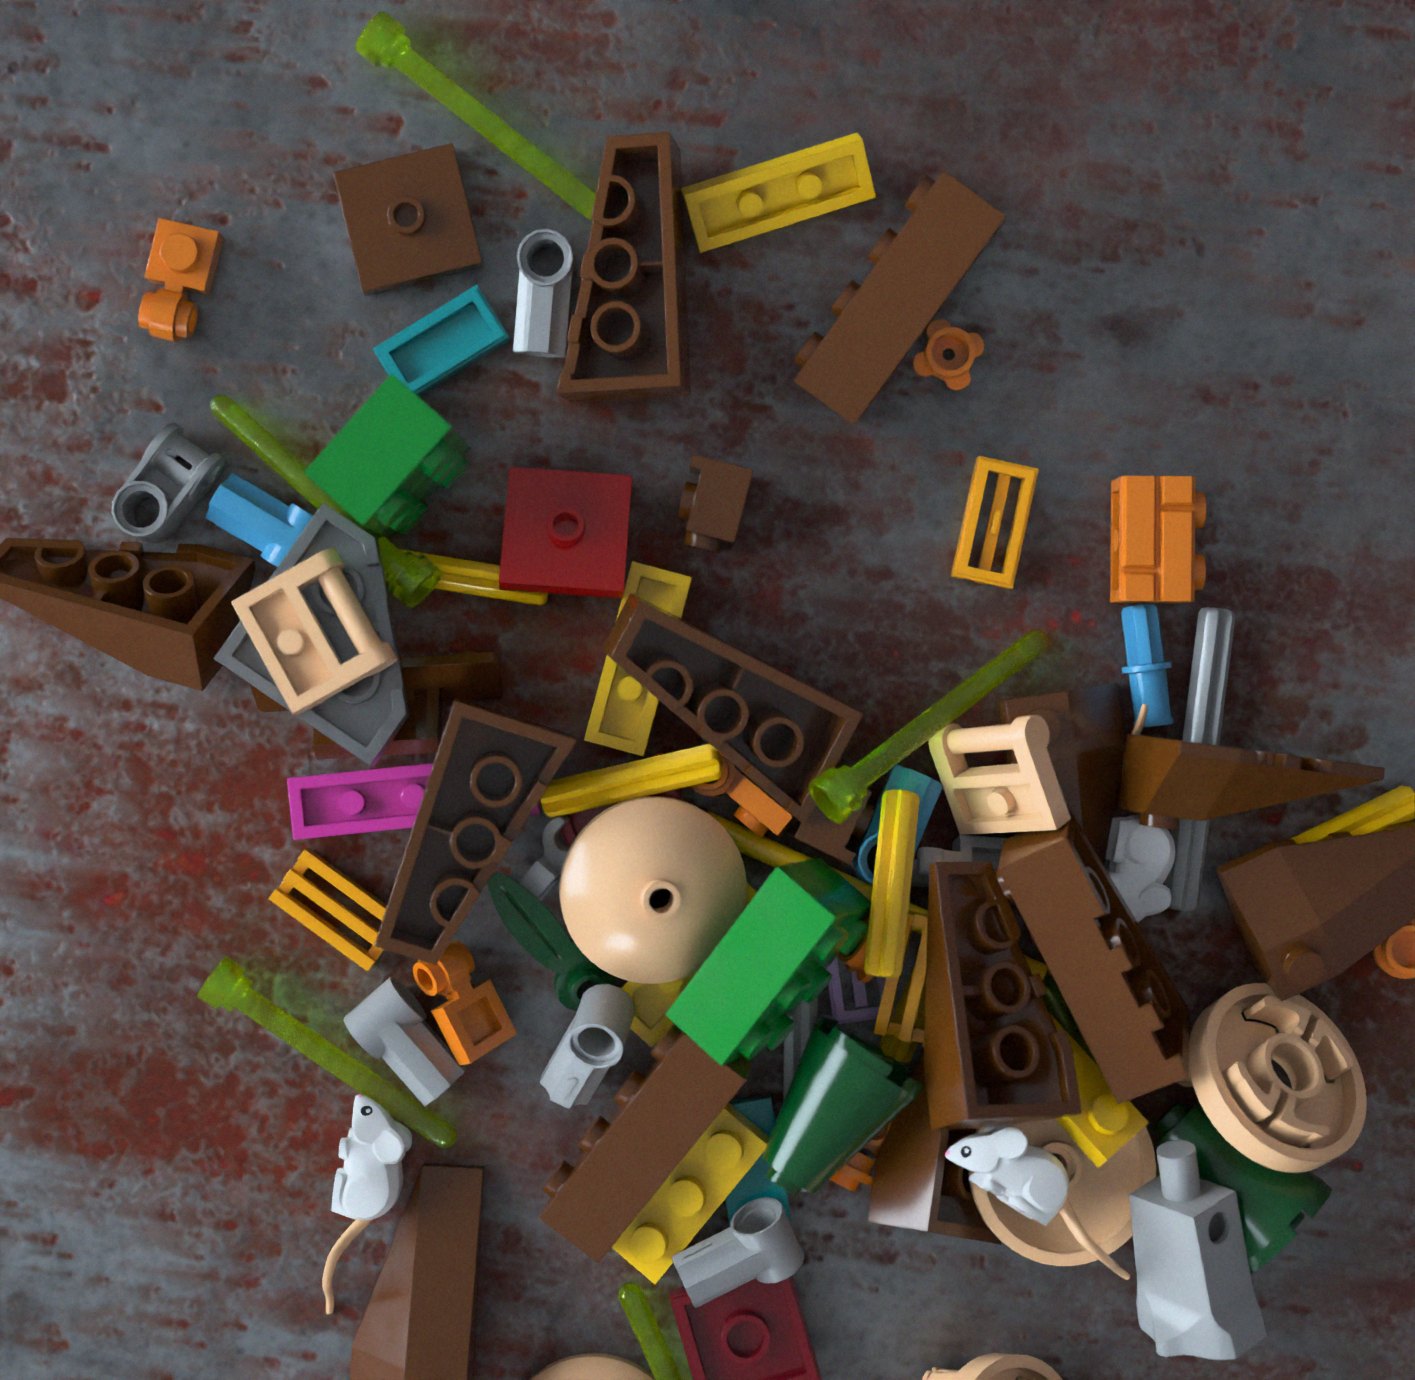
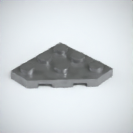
M322 503L269 580L323 550L333 547L338 550L345 563V567L341 571L382 643H390L398 660L386 669L360 680L298 715V717L368 765L374 767L410 715L379 541L375 537ZM319 582L303 589V594L342 664L359 655ZM240 620L214 659L291 711Z

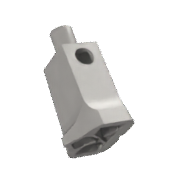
M1183 1140L1168 1141L1157 1148L1160 1175L1129 1194L1137 1275L1136 1306L1139 1325L1156 1342V1353L1160 1356L1191 1355L1211 1360L1237 1359L1267 1337V1328L1253 1289L1236 1191L1200 1179L1194 1144Z

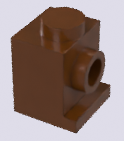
M693 454L690 462V473L700 475L698 484L686 481L677 516L678 518L688 520L683 545L719 554L721 544L734 547L753 470Z
M842 763L837 774L832 773L806 824L803 825L799 820L797 821L792 831L793 837L851 865L856 853L846 847L850 836L860 840L872 819L875 807L868 804L867 801L872 793L870 789L875 779Z

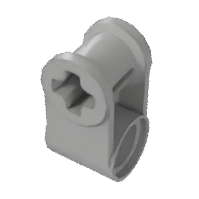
M175 422L166 425L154 437L147 447L142 460L122 487L116 492L112 501L111 513L116 525L123 532L147 543H160L168 540L176 533L196 503L216 483L226 463L225 458L219 453L209 455L184 437L183 428ZM176 456H180L192 465V469L188 470L175 460ZM149 497L156 498L160 506L157 520L150 526L138 527L134 519V511L137 505Z

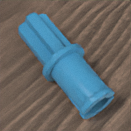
M1156 604L1125 607L1122 609L1121 618L1127 666L1121 668L1122 673L1129 674L1135 721H1133L1134 726L1142 704L1148 705L1144 727L1172 724L1173 717H1171L1166 675V668H1171L1172 664L1171 661L1165 662L1158 607Z

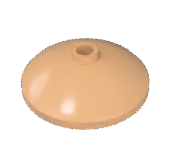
M645 796L626 800L611 806L593 818L581 830L569 848L563 863L559 883V898L563 919L572 939L581 952L592 963L613 976L631 982L646 984L671 982L697 972L742 914L747 897V881L743 860L734 840L726 829L701 808L680 799L664 796ZM659 888L670 890L671 897L666 906L662 908L650 906L649 898L653 891Z
M1055 1119L1007 1125L1010 1128H1017L1024 1132L1028 1138V1144L1043 1148L1051 1154L1057 1153L1069 1179L1067 1196L1075 1214L1090 1238L1108 1255L1120 1248L1133 1236L1129 1194L1156 1178L1155 1152L1146 1126L1098 1168ZM977 1128L976 1133H981L986 1128ZM969 1170V1177L975 1172ZM970 1181L973 1199L984 1222L999 1240L1018 1254L1030 1260L1053 1266H1076L1099 1260L1076 1239L1060 1211L1044 1226L1035 1219L1031 1220L996 1198L997 1195L980 1188Z

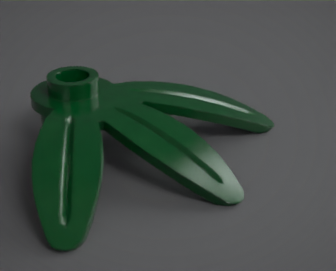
M495 872L487 881V887L500 918L514 939L532 957L546 968L556 972L554 991L559 1002L564 1007L577 1011L582 995L588 988L598 984L615 986V976L600 969L581 952L574 940L569 938L557 918L533 893L507 874ZM665 888L660 890L649 900L650 906L653 908L666 906L670 901V890ZM592 981L587 986L578 988L582 983Z

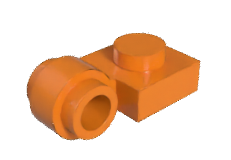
M158 218L144 277L150 283L163 285L164 289H158L156 293L146 292L142 298L138 315L140 328L148 329L151 337L172 342H178L181 337L192 338L198 322L199 308L196 302L188 300L189 292L206 296L211 294L224 239L219 231Z
M719 752L723 768L720 779L712 784L702 783L693 785L691 788L700 795L712 798L720 797L727 793L740 805L733 815L762 838L770 829L777 836H782L796 818L753 781L742 774L729 759Z
M454 940L450 942L436 965L418 960L413 966V975L416 983L425 994L429 996H435L436 994L446 996L448 1001L431 1012L460 1066L471 1064L516 1035L517 1032L491 980L488 979L471 985L470 980L472 978L470 974L475 969L473 956L462 942Z

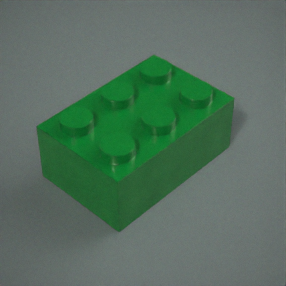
M391 373L303 473L361 525L391 539L397 531L403 536L407 535L422 520L429 509L423 502L438 485L446 490L463 474L470 463L464 456L471 447L452 426Z
M820 857L777 866L665 1015L721 1066L741 1057L751 1060L765 1047H768L771 1051L774 1050L794 1028L796 1022L790 1016L802 1000L807 1003L812 1002L830 982L833 975L827 968L840 952L845 956L848 955L867 934L868 925L864 920L870 914L871 901Z

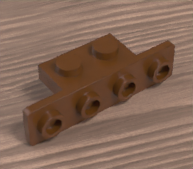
M465 651L452 655L399 656L410 715L382 756L437 753L441 742L442 702L454 701L455 697L463 700L501 698L503 696V683L497 654L493 652L478 653ZM249 683L259 711H289ZM313 728L312 746L317 760L356 757L335 741Z

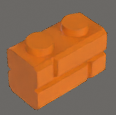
M1120 476L1111 481L1110 603L1185 604L1195 602V591L1203 590L1206 577L1204 555L1195 553V529H1202L1206 519V498L1204 492H1195L1196 477Z

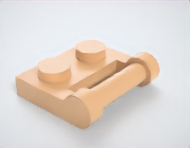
M334 547L313 555L231 601L292 714L297 716L360 680L386 669L398 660L390 643H382L341 571L345 567V563L338 550ZM319 582L359 654L343 664L302 592L303 589L314 583Z
M1020 716L1015 718L1012 724L962 728L955 723L940 724L931 730L928 741L930 753L960 834L1057 830L1071 819L1047 751L1049 743L1048 725L1041 716ZM1013 749L1018 763L968 767L964 755L965 753Z

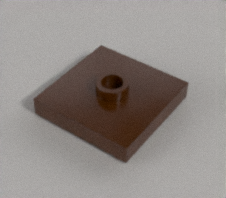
M453 143L333 172L361 289L366 296L484 267Z

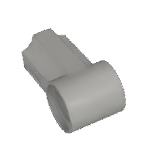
M550 229L535 230L526 235L520 243L517 252L520 270L513 353L533 357L566 358L573 280L578 269L577 258L567 239L559 232ZM545 247H554L564 254V262L561 269L556 274L547 277L535 274L532 271V261L535 254Z
M389 977L344 1016L343 1021L357 1043L376 1059L383 1058L420 1102L427 1106L446 1091L467 1068L465 1065H458L451 1049L425 1021L427 1019L426 1012L416 997L398 979Z
M598 984L588 988L582 995L573 1021L540 1078V1084L546 1088L551 1101L568 1109L574 1105H587L610 1066L615 1065L621 1059L635 1014L634 1001L621 988L610 984Z
M765 1197L746 1203L733 1215L730 1222L731 1227L671 1256L695 1308L755 1278L757 1281L766 1284L780 1282L795 1274L802 1266L804 1261L803 1249L782 1204L777 1199Z

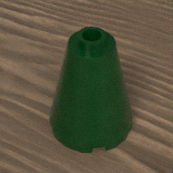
M823 1012L812 1026L762 1156L771 1166L766 1176L777 1186L794 1196H798L802 1189L810 1193H815L915 1100L925 1086V1083L919 1078L908 1077L905 1082L904 1080L911 1070L895 1058L885 1055L880 1047L853 1030L850 1036L846 1035L836 1027L839 1021Z
M1179 1100L1154 1125L1162 1133L1154 1143L1157 1148L1168 1141L1183 1140L1191 1142L1196 1147L1200 1179L1236 1191L1250 1274L1256 1272L1269 1262L1298 1235L1295 1229L1305 1217L1301 1212L1302 1210L1312 1219L1330 1197L1332 1189L1321 1178L1310 1171L1289 1173L1273 1170L1258 1164L1239 1152L1212 1124L1199 1100L1189 1107Z

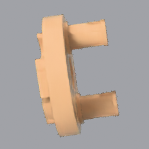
M1251 983L1236 987L1209 1005L1197 1018L1189 1039L1188 1078L1177 1081V1083L1184 1087L1194 1086L1199 1102L1212 1124L1239 1152L1270 1169L1281 1172L1301 1173L1323 1166L1346 1152L1356 1142L1363 1129L1367 1109V1096L1363 1075L1349 1043L1332 1020L1317 1006L1299 994L1281 1001L1266 983ZM1241 1012H1244L1246 1019L1264 1021L1276 1026V1028H1273L1263 1023L1245 1021ZM1271 1059L1276 1061L1285 1070L1290 1079L1292 1089L1277 1077Z

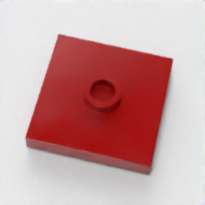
M509 467L499 589L624 598L632 475Z

